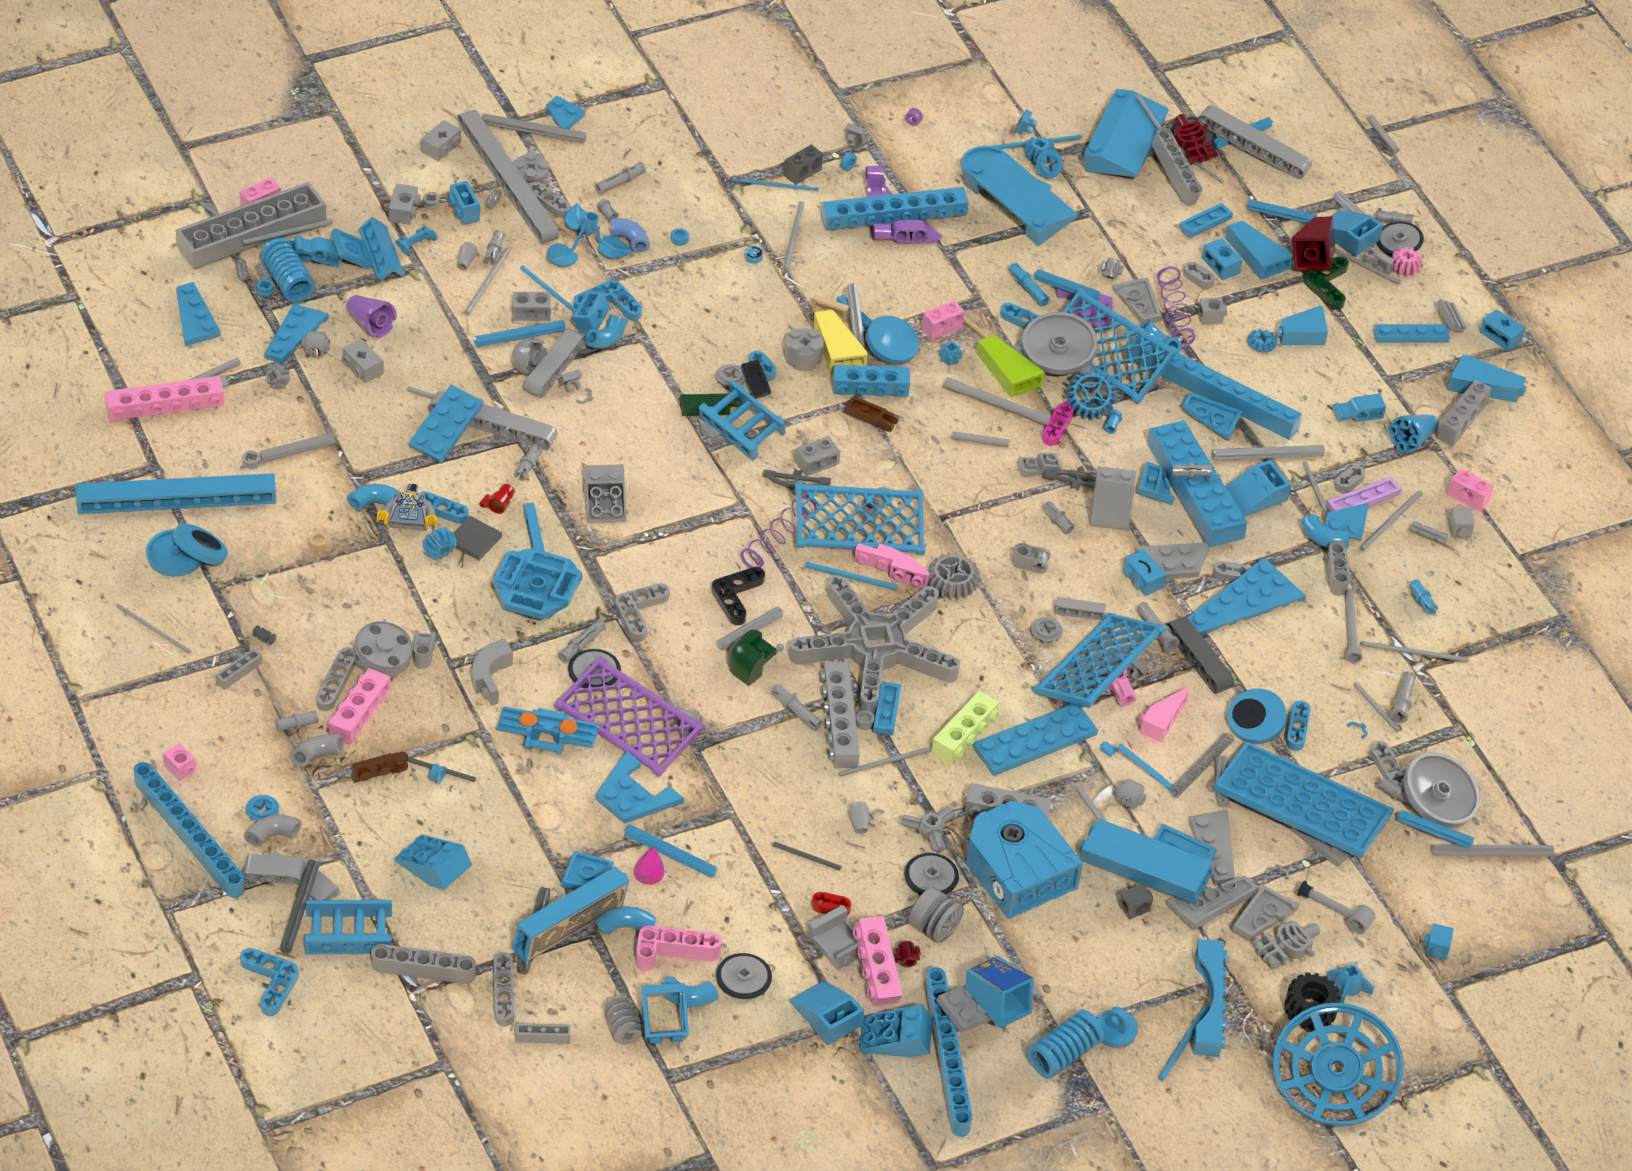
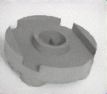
M527 152L513 162L527 184L528 181L541 183L548 177L549 162L543 157L536 155L535 152Z

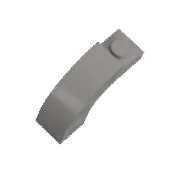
M506 639L495 641L484 647L477 654L473 663V689L475 694L481 692L483 698L487 699L491 706L499 702V690L491 676L498 670L513 666V652Z

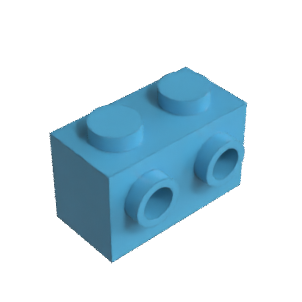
M468 181L451 184L448 202L450 206H453L456 218H459L463 225L480 221V203Z

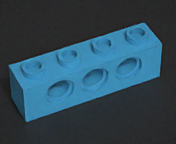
M834 365L833 394L909 397V367Z

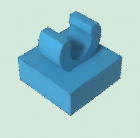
M1025 110L1017 123L1016 133L1021 135L1024 130L1027 133H1032L1033 127L1035 128L1037 125L1035 119H1030L1033 112Z

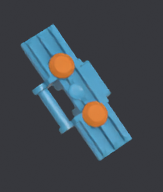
M503 706L497 725V730L527 736L525 740V748L527 749L530 747L554 751L559 755L562 754L564 743L593 748L599 729V724L570 719L567 713L541 708L527 711ZM541 732L555 735L554 742L556 744L537 739H539Z

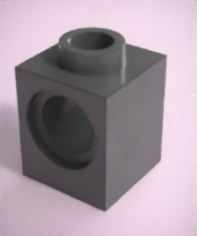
M1142 883L1122 891L1118 905L1130 920L1151 911L1153 895Z

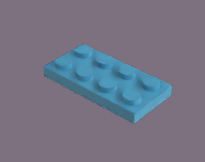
M450 385L409 441V447L442 464L484 405L483 401Z

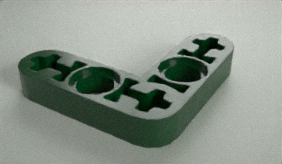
M1338 256L1333 258L1331 270H1309L1305 274L1304 284L1329 307L1335 310H1340L1344 307L1346 297L1329 281L1347 272L1348 260ZM1322 271H1329L1330 274H1325ZM1321 288L1328 289L1329 291L1324 292L1321 290Z

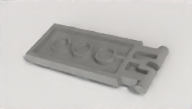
M1020 964L1015 965L1019 969L1023 970ZM1033 983L1032 999L1035 998L1037 1001H1040L1044 996ZM966 985L941 994L936 1000L960 1033L992 1020L966 990Z

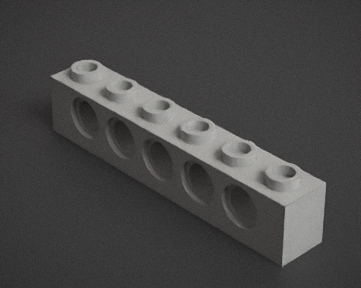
M824 662V670H820V682H824L822 698H826V701H824V713H828V717L825 718V726L830 731L827 732L828 745L831 744L829 760H833L834 768H855L859 765L860 753L849 662Z

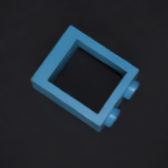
M685 983L641 986L644 1041L649 1040L650 1044L662 1043V1039H671V1042L684 1041V1038H687L689 1035ZM678 995L681 1031L650 1033L647 997Z

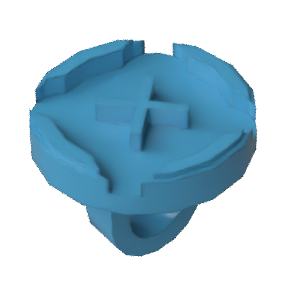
M1113 1007L1098 1016L1097 1020L1104 1031V1040L1102 1041L1104 1045L1112 1048L1126 1047L1135 1041L1138 1033V1024L1135 1018L1124 1009Z

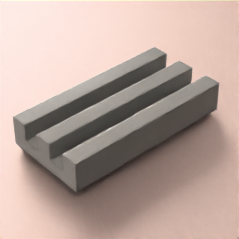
M1439 299L1436 304L1449 329L1464 332L1467 327L1455 304Z

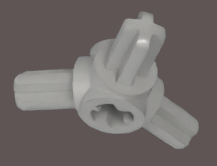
M946 807L938 814L928 813L925 816L923 815L922 818L903 815L901 825L918 829L919 834L931 842L933 850L941 853L945 850V844L942 839L945 823L952 819L956 813L952 807Z

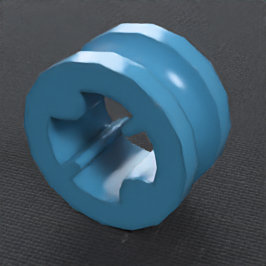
M269 279L259 280L257 282V294L261 297L271 296L274 293L273 282Z
M435 763L430 771L429 780H436V783L440 784L445 777L446 766L440 767L438 763Z

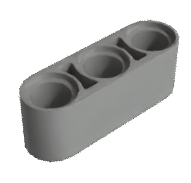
M1333 541L1329 545L1326 559L1329 588L1333 594L1340 596L1346 593L1350 580L1347 547L1343 542Z
M248 854L243 868L244 879L257 882L299 884L302 880L305 861L301 858L289 856Z

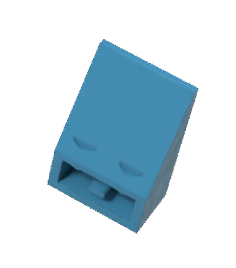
M1339 210L1331 215L1333 216L1335 242L1355 256L1377 243L1381 238L1383 224L1371 215Z
M1271 460L1254 465L1228 484L1226 488L1245 517L1288 501L1291 484Z
M424 834L416 837L407 848L401 850L400 854L394 858L395 862L426 884L445 890L472 866L464 845Z
M825 980L790 999L791 1004L827 1045L863 1026L864 1009L851 995Z
M923 1004L864 1015L860 1051L863 1053L909 1058L930 1054L932 1017Z

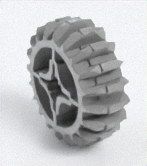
M948 553L947 556L941 554L939 558L935 557L927 570L930 573L928 581L930 587L936 588L942 598L947 596L950 600L952 597H955L957 600L960 597L966 599L967 595H972L976 591L980 581V572L976 563H972L971 558L966 559L965 555L958 556L957 553L955 555Z

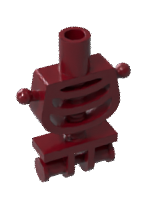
M1184 114L1176 116L1175 121L1178 126L1175 127L1173 136L1179 147L1186 149L1184 156L1188 158L1189 164L1202 163L1203 158L1205 161H1209L1212 157L1216 158L1218 153L1213 148V142L1204 143L1208 125H1201L1199 121L1189 123Z

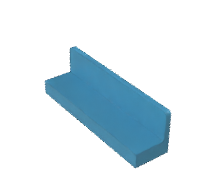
M371 217L359 227L376 277L383 281L392 272L403 277L405 274L387 226Z

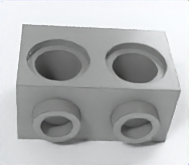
M513 292V321H550V292Z

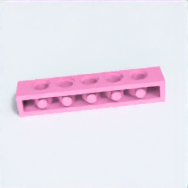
M220 376L105 391V403L109 421L223 406L224 391Z

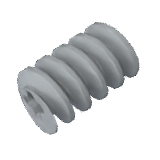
M619 995L607 1001L604 1006V1012L615 1041L622 1045L637 1041L641 1036V1030H639V1025L636 1023L637 1020L629 1003V998L625 995Z

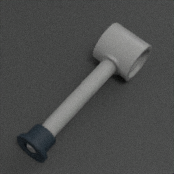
M1303 881L1298 889V896L1310 897L1349 917L1347 925L1357 934H1364L1376 918L1374 911L1370 907L1359 905L1356 909L1351 910L1313 890V887L1308 885L1307 881Z

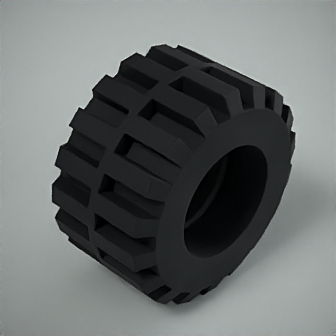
M1306 973L1305 976L1302 974L1298 975L1297 979L1294 978L1291 984H1289L1284 1003L1288 1019L1291 1021L1301 1012L1317 1005L1340 1003V989L1338 986H1334L1335 982L1328 980V977L1325 975L1323 977L1319 976V973L1314 975ZM1306 999L1315 1000L1320 1004L1309 1003ZM1338 1012L1319 1014L1323 1026L1331 1025V1022L1335 1021ZM1311 1018L1299 1024L1302 1026V1029L1310 1028V1031L1315 1030Z

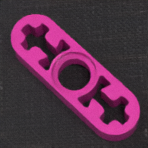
M1061 403L1057 406L1043 430L1042 441L1048 446L1058 444L1073 418L1074 410L1071 409V404ZM1059 422V423H1061V424H1063V425H1062V426H1055L1053 423Z

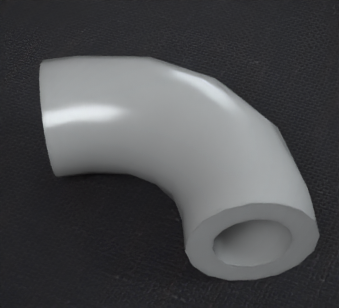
M327 734L312 737L295 747L290 754V758L295 765L304 767L311 760L318 757L342 754L344 749L343 736L341 734Z
M283 814L269 815L251 825L244 833V838L255 847L262 846L272 836L282 835L294 839L300 831L302 822L300 819Z

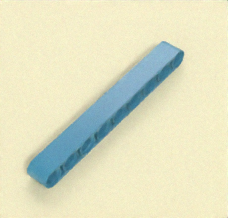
M147 762L137 763L134 766V780L140 792L223 891L232 898L243 895L244 875L152 765Z
M933 967L927 972L925 990L930 1016L932 1017V1028L952 1133L958 1137H964L969 1134L972 1123L970 1100L956 1026L936 1001L939 995L949 992L946 973L939 967Z

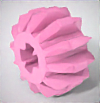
M1399 247L1392 254V259L1395 260L1393 272H1399V275L1405 274L1406 277L1409 274L1414 276L1415 273L1419 272L1422 257L1418 251H1414V248L1408 249L1405 247L1402 249Z

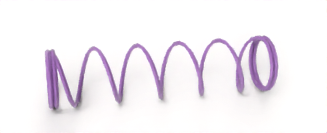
M1169 266L1158 272L1157 279L1162 287L1161 296L1164 299L1163 306L1167 311L1166 318L1170 323V334L1177 339H1188L1193 336L1189 343L1181 344L1182 347H1186L1195 340L1194 330L1184 328L1173 334L1171 326H1187L1191 323V318L1189 316H1179L1178 318L1187 317L1190 321L1186 325L1178 326L1173 324L1178 318L1170 322L1168 314H1183L1188 310V305L1183 303L1176 304L1169 310L1165 306L1166 301L1180 302L1186 296L1182 291L1173 292L1166 298L1163 296V289L1172 291L1179 289L1183 285V282L1179 280L1181 276L1180 270ZM1168 269H1174L1179 273L1176 279L1168 282L1160 280L1161 274ZM1177 281L1181 282V285L1176 289L1164 287ZM1174 293H1182L1184 295L1179 301L1167 300ZM1177 305H1185L1187 307L1182 313L1170 312ZM1183 331L1192 333V335L1187 338H1179L1175 336L1176 334Z
M801 494V499H809L807 495ZM796 498L792 501V508L784 509L781 513V518H776L771 522L770 529L762 530L760 539L751 541L749 548L741 551V558L746 566L749 568L754 567L744 558V551H749L751 558L756 564L760 565V568L764 565L762 557L756 551L750 549L751 544L755 541H760L763 549L768 554H775L774 548L768 542L761 540L764 531L771 530L772 536L778 543H786L784 536L772 529L774 521L781 520L787 531L792 534L796 533L795 526L782 517L783 513L788 509H792L796 517L794 512L796 509L793 508ZM810 501L814 506L815 512L817 510V506L813 501ZM802 509V515L806 520L807 518L804 514H808ZM783 520L790 523L795 531H790L785 526ZM772 531L782 536L784 542L782 543L777 540ZM762 542L768 544L772 548L773 553L768 552ZM751 553L758 558L759 563L753 558Z

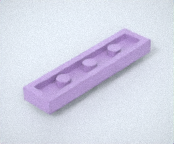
M1392 477L1330 499L1327 501L1326 506L1331 512L1364 503H1369V506L1400 495L1402 489Z

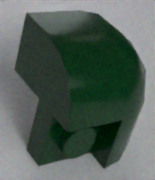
M751 629L735 641L730 648L727 662L729 671L740 681L750 686L762 676L763 665L777 654V649L762 639V632Z

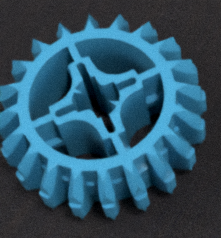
M1090 369L1088 375L1084 370L1082 376L1076 374L1077 380L1071 379L1070 383L1072 385H1068L1067 390L1070 392L1066 394V397L1070 398L1067 403L1072 405L1071 409L1074 411L1078 409L1077 416L1083 413V419H1086L1087 415H1091V420H1094L1095 415H1097L1098 419H1101V413L1107 416L1108 410H1113L1112 404H1116L1117 400L1115 397L1118 396V393L1114 391L1116 390V385H1111L1113 379L1106 380L1107 373L1100 376V370L1097 371V374H1093V369ZM1086 382H1096L1092 386L1084 384ZM1102 386L1107 392V400L1103 399L1099 392ZM1078 389L1085 397L1083 403L1077 398L1076 392ZM1096 390L1095 397L1093 396V398L1090 397L1088 399L1089 392H1095ZM1090 404L1101 405L1095 408L1088 407Z

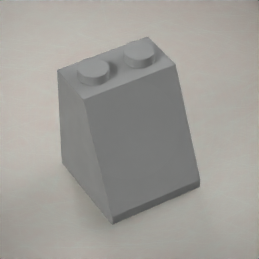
M1097 467L1090 526L1129 530L1136 471Z

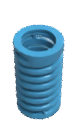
M277 238L268 242L262 248L260 258L286 300L297 303L310 297L316 287L315 281L291 243L284 238Z
M1081 1009L1055 1027L1054 1030H1051L1048 1034L1027 1048L1028 1059L1032 1067L1042 1077L1051 1079L1064 1070L1066 1066L1071 1065L1072 1062L1082 1057L1084 1053L1096 1047V1044L1101 1043L1104 1040L1103 1028L1092 1013Z

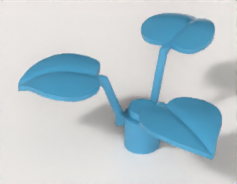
M576 203L565 216V224L568 228L581 230L571 249L561 243L551 245L547 250V258L559 266L575 264L578 260V255L573 251L583 233L592 234L595 231L597 240L600 243L598 249L608 258L623 257L631 253L632 249L623 241L613 236H604L601 239L600 227L597 226L599 216L594 212H586Z

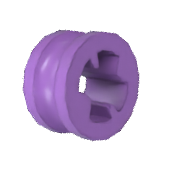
M911 108L905 115V119L908 124L917 126L923 119V114L919 109Z

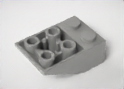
M624 464L585 465L584 489L587 523L627 521Z

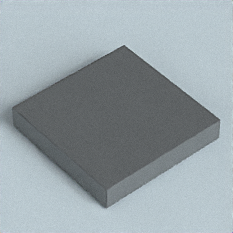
M469 516L453 533L457 540L456 549L479 561L502 538V532L472 516Z

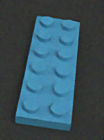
M1071 704L974 742L973 749L991 774L996 776L1094 737L1098 734V729L1080 705Z

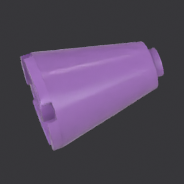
M353 295L346 304L347 311L369 335L380 338L392 330L393 325L391 324L393 319L396 320L397 314L395 307L389 302Z

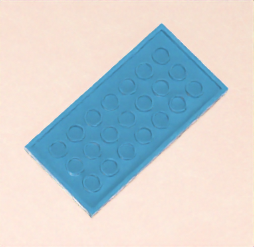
M1250 742L1244 744L1216 781L1213 788L1214 791L1361 859L1394 811L1392 807Z

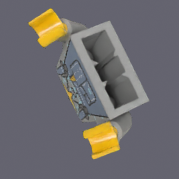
M407 484L406 493L398 492L396 497L391 498L385 507L377 512L376 522L384 520V524L387 525L389 518L390 528L427 531L429 525H435V528L438 527L436 512L431 502L425 499L424 494H418L419 486L416 484Z

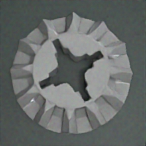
M727 364L721 366L716 372L718 384H722L723 387L729 386V381L731 380L736 384H744L745 376L740 366Z
M1049 617L1039 618L1031 626L1032 636H1035L1036 641L1042 640L1043 644L1046 641H1049L1051 644L1054 640L1059 641L1063 633L1062 625L1057 620ZM1044 627L1048 632H1050V634H1047L1046 631H1043Z

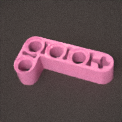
M645 926L639 932L636 966L643 971L651 970L655 966L656 955L715 961L721 956L722 938L718 934Z

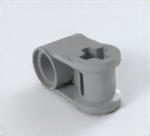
M1018 543L1014 547L1012 564L1018 569H1025L1040 574L1045 573L1048 569L1047 561L1050 559L1051 553L1046 548Z
M415 631L413 662L416 667L427 668L431 665L433 650H435L436 632L426 634Z

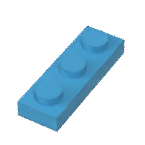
M1220 203L1180 222L1179 228L1189 238H1192L1232 219L1233 213L1223 203Z
M881 682L873 728L874 733L893 735L901 684Z

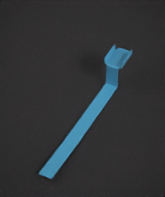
M1105 741L1100 745L1102 746L1100 750L1110 758L1119 749L1169 790L1173 787L1168 780L1124 745L1120 744L1115 748Z

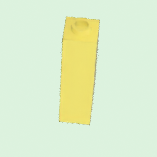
M833 310L815 312L813 326L819 330V334L823 338V354L829 371H834V365L867 366V351Z

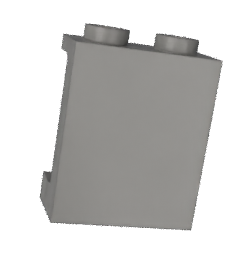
M843 905L810 922L807 937L836 970L848 967L853 961L859 959V945L853 935L854 926L847 919L848 910Z

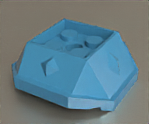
M524 549L518 552L508 551L493 578V585L504 609L523 614L525 617L530 616L543 620L553 617L558 611L569 606L582 580V572L577 569L571 559L537 549Z

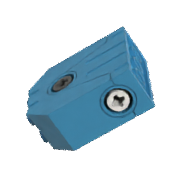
M1014 801L1000 804L996 808L988 812L983 811L976 816L969 839L966 865L1007 919H1011L1018 914L1020 915L1034 907H1038L1052 899L1078 889L1083 865L1082 861L1041 808Z

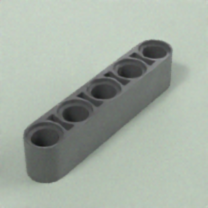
M1184 616L1166 624V626L1170 627L1172 635L1180 640L1177 648L1214 694L1234 687L1235 682L1230 671L1187 617Z

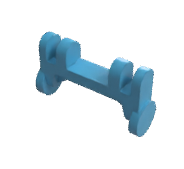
M423 226L422 230H416L415 235L409 238L403 236L401 240L397 239L395 242L402 249L403 253L407 255L410 253L409 247L425 238L435 241L438 237L434 230Z

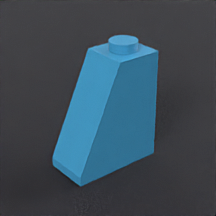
M1323 306L1281 319V324L1277 327V337L1280 338L1281 345L1326 344L1328 329Z

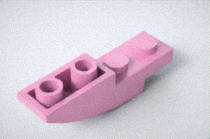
M858 543L855 553L856 563L890 572V579L921 588L928 587L930 573L908 555L880 543L877 549Z

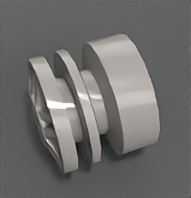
M930 887L915 903L909 916V923L921 932L927 930L926 934L928 937L933 938L938 943H943L958 927L964 913V907L953 899L946 900L944 893L935 887Z

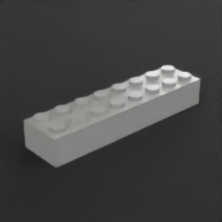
M307 182L176 230V244L192 268L195 269L265 243L264 240L242 245L241 240L327 220L326 203L313 186Z

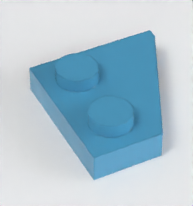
M559 96L554 97L546 104V111L553 117L555 124L558 123L561 128L571 129L585 117V110Z
M1146 461L1137 493L1170 505L1175 500V497L1171 496L1169 490L1171 485L1166 478L1165 468Z

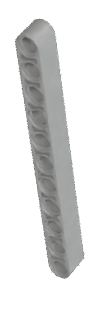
M477 110L458 114L457 119L460 128L539 243L542 244L558 239L559 231L556 224Z

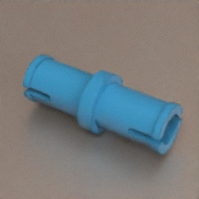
M1418 579L1411 581L1409 589L1416 596V601L1424 607L1427 614H1434L1438 610V606L1432 600L1430 592L1424 589Z

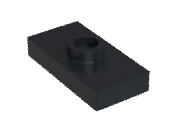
M757 359L741 364L752 397L757 399L770 395L771 389L760 360Z

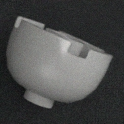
M528 338L516 345L512 352V358L515 368L520 373L529 376L545 357L547 348L543 347L544 341Z

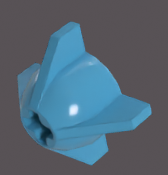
M1358 962L1327 972L1328 980H1333L1335 986H1338L1340 989L1339 993L1342 994L1340 1003H1344L1346 996H1355L1360 991L1373 994L1374 986L1363 976L1362 971L1357 967Z

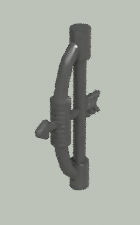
M1083 466L1078 467V471L1072 469L1045 471L1043 477L1054 481L1056 479L1072 483L1071 489L1076 488L1078 491L1080 485L1094 488L1095 483L1086 481L1091 480L1095 482L1096 477L1089 475V473H1085Z
M794 468L793 474L777 473L776 471L765 469L763 477L769 478L772 482L786 488H792L791 492L793 495H796L795 484L799 480L817 482L816 484L809 485L830 486L831 478L802 476L803 469L798 471ZM775 477H778V478H786V479H794L795 481H788V480H787V481H783V480L777 479V478H775Z

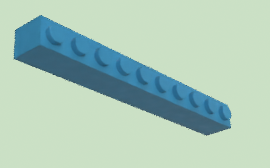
M1137 335L1130 345L1140 344L1141 337ZM1153 344L1145 346V355L1155 353L1156 346ZM1142 347L1132 349V357L1142 356ZM1167 353L1159 356L1160 364L1168 355ZM1180 353L1176 354L1160 375L1201 397L1243 411L1242 417L1288 440L1299 430L1302 413ZM1157 357L1147 358V367L1157 365ZM1143 359L1133 362L1144 368ZM1152 369L1149 371L1154 373L1157 369Z
M275 473L76 484L78 514L276 504Z

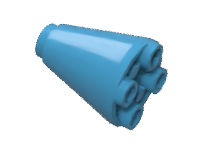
M1404 415L1397 417L1388 427V432L1400 453H1410L1421 447L1434 433L1439 423L1434 415Z

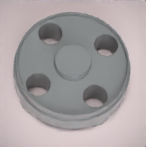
M385 621L369 623L356 636L353 645L354 662L358 667L366 671L368 668L390 676V679L396 678L410 663L413 653L412 640L408 633L396 624Z

